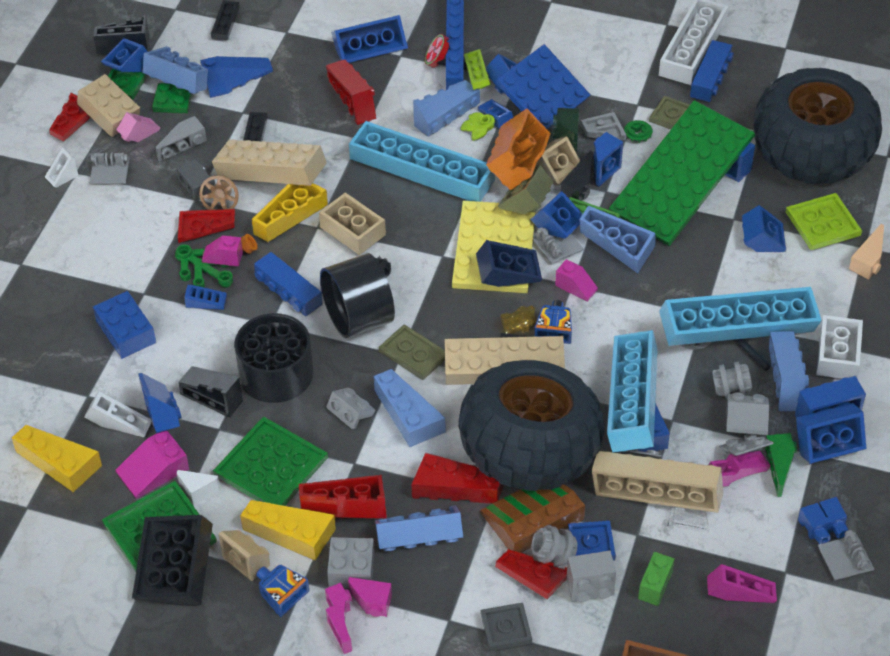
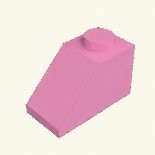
M126 112L116 130L125 141L140 142L158 132L160 127L151 118Z

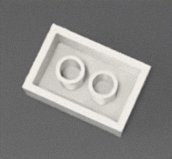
M823 315L816 375L841 379L857 377L860 366L863 320Z

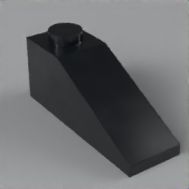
M590 150L561 182V191L568 198L572 197L582 201L589 196L593 151Z

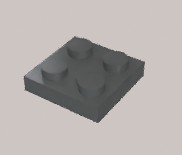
M523 602L480 610L489 651L532 644V636Z

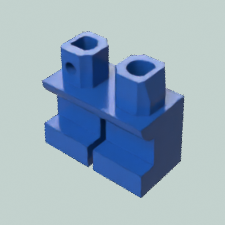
M837 497L819 502V504L815 503L800 508L799 523L801 526L806 527L809 538H815L819 544L830 541L831 536L829 533L834 532L836 537L840 539L845 537V532L848 531L846 525L847 515Z

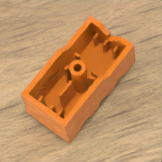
M525 109L500 127L499 136L495 140V146L492 148V154L486 164L488 169L509 190L532 177L536 163L544 154L551 134L528 109Z

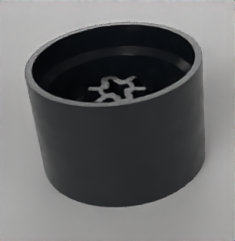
M366 253L321 269L320 286L323 300L333 325L343 338H349L393 322L395 307L390 285L381 265L372 254Z
M270 313L249 320L239 329L235 337L234 348L240 384L248 395L259 401L280 403L296 398L309 387L313 378L312 351L309 332L302 322L286 314Z

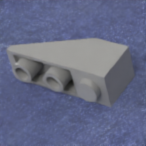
M195 116L179 122L156 146L159 162L207 141L205 128Z

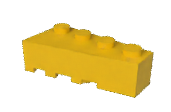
M314 183L311 186L287 184L252 218L253 234L267 242L273 240L328 205L327 190Z
M25 425L11 437L15 451L72 492L78 489L102 466L99 451L29 425Z
M250 500L240 515L242 530L315 561L336 530L335 516L332 514Z

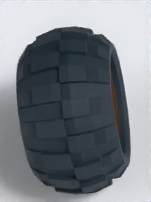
M803 68L777 78L770 88L767 87L754 113L753 132L755 133L754 138L758 150L761 149L764 159L771 167L780 170L788 178L803 181L804 183L828 184L838 182L842 178L851 177L858 173L872 159L881 139L882 118L877 100L874 99L868 88L860 81L853 79L846 73L832 69Z
M537 360L505 362L498 367L490 368L478 376L474 385L471 384L462 401L458 420L463 448L482 473L488 477L495 478L503 485L531 491L555 489L567 482H572L584 474L595 460L596 454L599 453L604 435V421L602 411L600 410V402L591 388L576 374L558 365Z

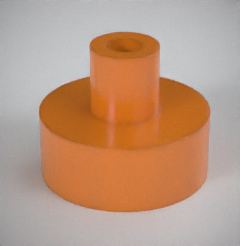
M250 234L241 237L243 251L251 254L257 250V243Z

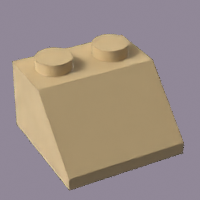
M565 136L555 139L546 146L544 154L537 161L535 167L541 165L553 180V184L557 186L577 166L580 159L568 137Z
M240 530L221 531L218 534L223 558L251 581L257 578L256 575L260 568L264 566L268 568L270 566L268 550L263 546H258L250 535H245Z

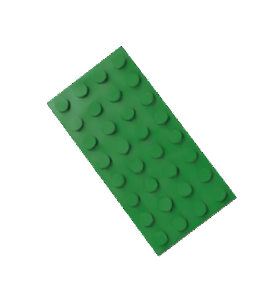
M694 100L609 207V210L619 213L620 218L654 232L656 239L670 246L752 141L755 133Z

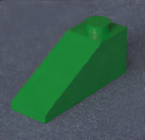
M791 433L766 435V439L773 442L772 445L765 446L764 449L767 460L771 465L770 471L777 497H782L794 453H797L796 441L792 440Z

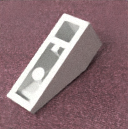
M100 391L91 402L84 416L101 427L141 437L146 435L152 422L150 418Z

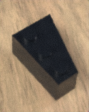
M146 15L141 16V19L135 21L126 19V23L118 25L114 22L94 27L93 38L96 54H109L123 38L141 44L148 50L149 31Z
M192 366L178 382L181 395L229 418L243 402L240 378L238 376Z

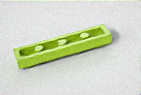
M480 49L464 54L473 90L483 89L490 85Z

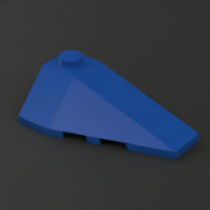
M216 56L200 60L201 66L208 69L207 90L210 98L232 92L233 88L237 86L242 87L251 79L257 80L273 72L269 58Z

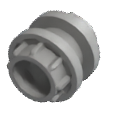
M739 361L734 362V368L725 370L724 364L719 365V369L712 372L718 397L725 396V399H727L728 394L737 391L746 396L745 392L752 389L748 365H740Z
M547 525L536 531L532 539L531 548L533 554L537 556L540 562H552L556 566H563L568 563V557L576 555L577 540L569 530H558L554 526Z

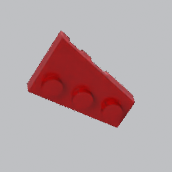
M70 93L68 96L69 100L67 103H64L61 114L57 115L49 129L50 135L63 142L91 118L77 104L78 96Z
M235 209L179 211L178 243L235 228Z
M510 549L496 561L495 565L496 568L547 600L567 579V567L562 569L555 567L552 562L542 563L534 560L532 556Z

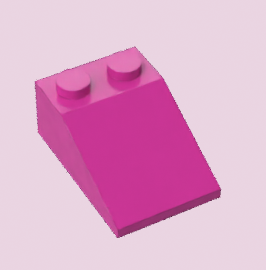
M165 430L145 440L115 471L133 496L138 499L177 477L178 470H189V465L185 452L170 433Z

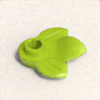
M475 112L468 115L469 120L463 122L460 129L461 131L472 132V141L484 137L487 131L494 128L495 119L492 115Z

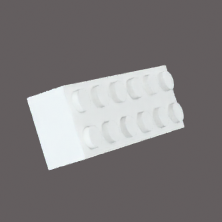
M694 0L660 60L659 76L689 85L692 84L712 40H717L727 22V5L709 0Z

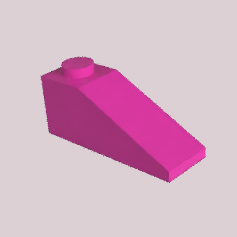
M723 564L707 576L708 595L726 601L775 603L777 601L776 583Z

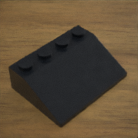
M203 515L145 517L132 599L174 605H201L213 523Z

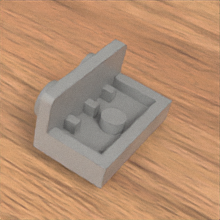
M349 387L332 391L326 406L328 410L351 429H356L360 419L372 417L375 409L366 400L359 397Z

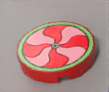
M439 34L433 39L425 55V64L433 68L438 66V61L444 59L449 48L448 37Z

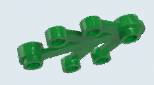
M186 244L177 247L175 257L178 261H181L179 275L182 281H189L191 279V272L188 269V262L194 264L195 271L193 285L205 287V282L202 278L203 270L216 278L222 287L227 288L231 286L233 275L230 271L224 270L220 272L210 266L218 264L202 263V259L196 257L203 256L205 248L192 249ZM220 264V266L223 267V268H227V267L230 266V265H221V264Z

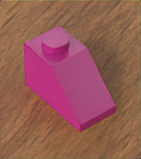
M222 235L206 246L202 263L239 266L243 254L241 237Z
M566 259L556 270L555 286L587 302L598 290V287L584 268Z
M349 577V592L363 611L375 617H387L392 598L391 583Z

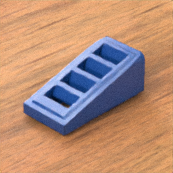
M493 99L478 106V110L482 114H489L494 117L495 126L498 129L513 118L510 110Z
M187 285L185 293L186 308L224 310L227 293L195 285Z

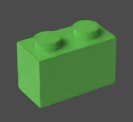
M657 552L653 553L640 584L639 600L659 606L673 573L675 558Z

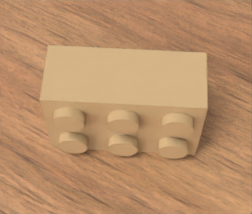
M106 74L78 91L77 104L111 137L119 134L116 129L126 112L140 115V107Z
M347 193L342 194L319 212L320 228L358 255H361L386 235L385 219Z

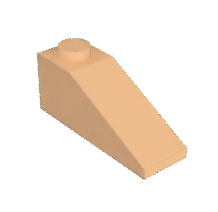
M883 224L878 226L851 257L849 270L868 280L873 274L876 275L881 268Z

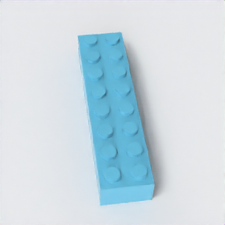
M367 121L364 122L349 143L351 160L468 201L481 202L495 181V174L488 169L487 162Z
M811 287L665 300L659 310L668 346L770 336V332L794 331V334L814 332L822 321Z
M653 330L614 336L607 435L612 453L654 447L658 348Z

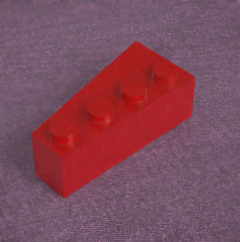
M345 59L326 65L329 82L336 93L340 95L343 104H347L350 115H355L356 124L359 125L365 121L377 119L373 96H375L374 89L367 84V81L360 76L358 71L354 70L353 65L349 64Z
M429 453L424 454L411 484L413 499L428 497L430 500L443 498L451 499V501L470 500V502L493 504L499 500L503 490V484L493 477L486 476L478 467Z
M382 475L299 484L301 509L332 514L335 517L387 519Z

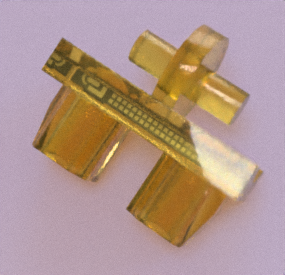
M532 305L529 307H519L514 313H504L500 316L504 333L508 334L521 330L524 333L528 332L529 327L536 325L537 322L535 307Z

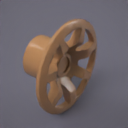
M211 176L200 187V200L208 210H215L213 208L218 202L221 203L223 209H227L226 200L234 201L233 205L228 209H234L238 203V189L234 182L225 176ZM217 179L215 186L208 183L211 180ZM206 185L211 190V193L203 195V189ZM232 188L235 192V198L233 196H230L232 193ZM204 199H214L211 207L205 202Z

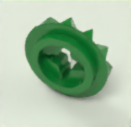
M641 120L631 121L624 128L626 139H631L632 142H646L653 133L651 125Z

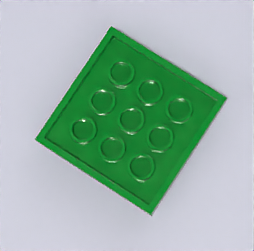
M263 416L213 470V475L218 476L220 480L256 501L286 506L299 491V484L306 483L328 459V453Z
M173 481L103 518L102 522L136 572L145 517L200 514L177 482ZM213 532L211 534L210 546L217 542Z

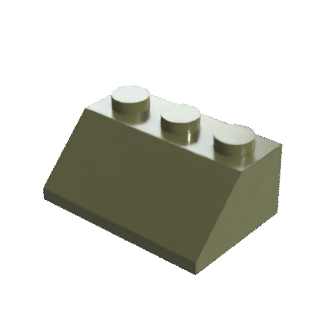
M539 165L534 169L532 177L522 181L521 184L512 190L508 189L498 207L521 214H527L530 211L535 212L546 199V194L551 191L550 187L553 184V180L542 166Z

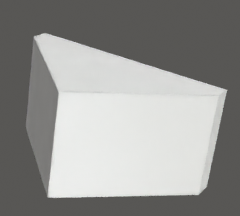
M63 147L45 176L56 188L78 177L75 158Z
M177 471L179 486L193 505L215 494L220 489L218 476Z

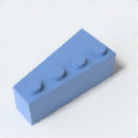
M168 46L144 53L143 73L150 75L151 78L176 85L177 88L189 90L193 94L207 89V68L196 62H189L187 57H179L180 53L177 51L172 53L171 48Z
M591 206L586 208L580 218V233L636 273H639L655 247L654 232Z
M794 331L770 332L769 354L771 367H773V379L776 382V398H779L778 411H796L799 392L809 386V377L805 375V363H802V351H799V339L795 338Z
M392 369L374 376V390L409 447L446 433L445 417Z

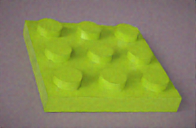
M837 193L786 207V214L810 250L859 237L862 234L861 228Z

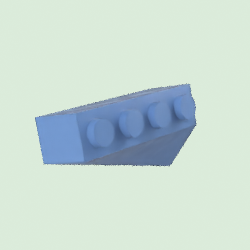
M464 80L449 86L448 90L444 91L441 89L435 95L428 94L422 100H413L414 126L426 136H431L459 116L476 107L480 103V90H473L472 84Z
M456 505L449 506V511L440 510V508L432 509L428 515L420 512L408 515L407 519L400 515L375 520L378 546L383 551H393L398 546L414 548L419 543L435 545L441 540L456 542L458 538L463 537L461 514Z

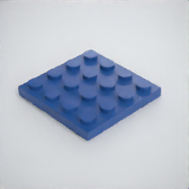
M545 44L499 77L495 82L521 111L528 109L547 130L591 96Z

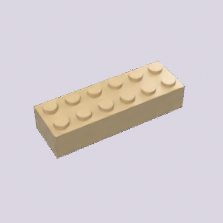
M234 139L228 140L212 161L217 175L225 176L230 180L311 186L327 163L321 145Z
M563 336L445 339L446 385L474 384L482 373L510 361H544L565 369Z
M599 451L596 454L592 468L596 496L719 513L723 497L721 467Z

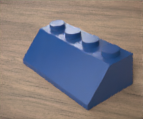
M400 15L331 32L340 60L345 59L348 63L408 48Z

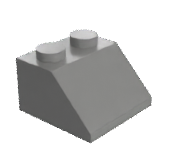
M742 393L728 394L725 415L726 431L768 435V397L760 394L745 396Z

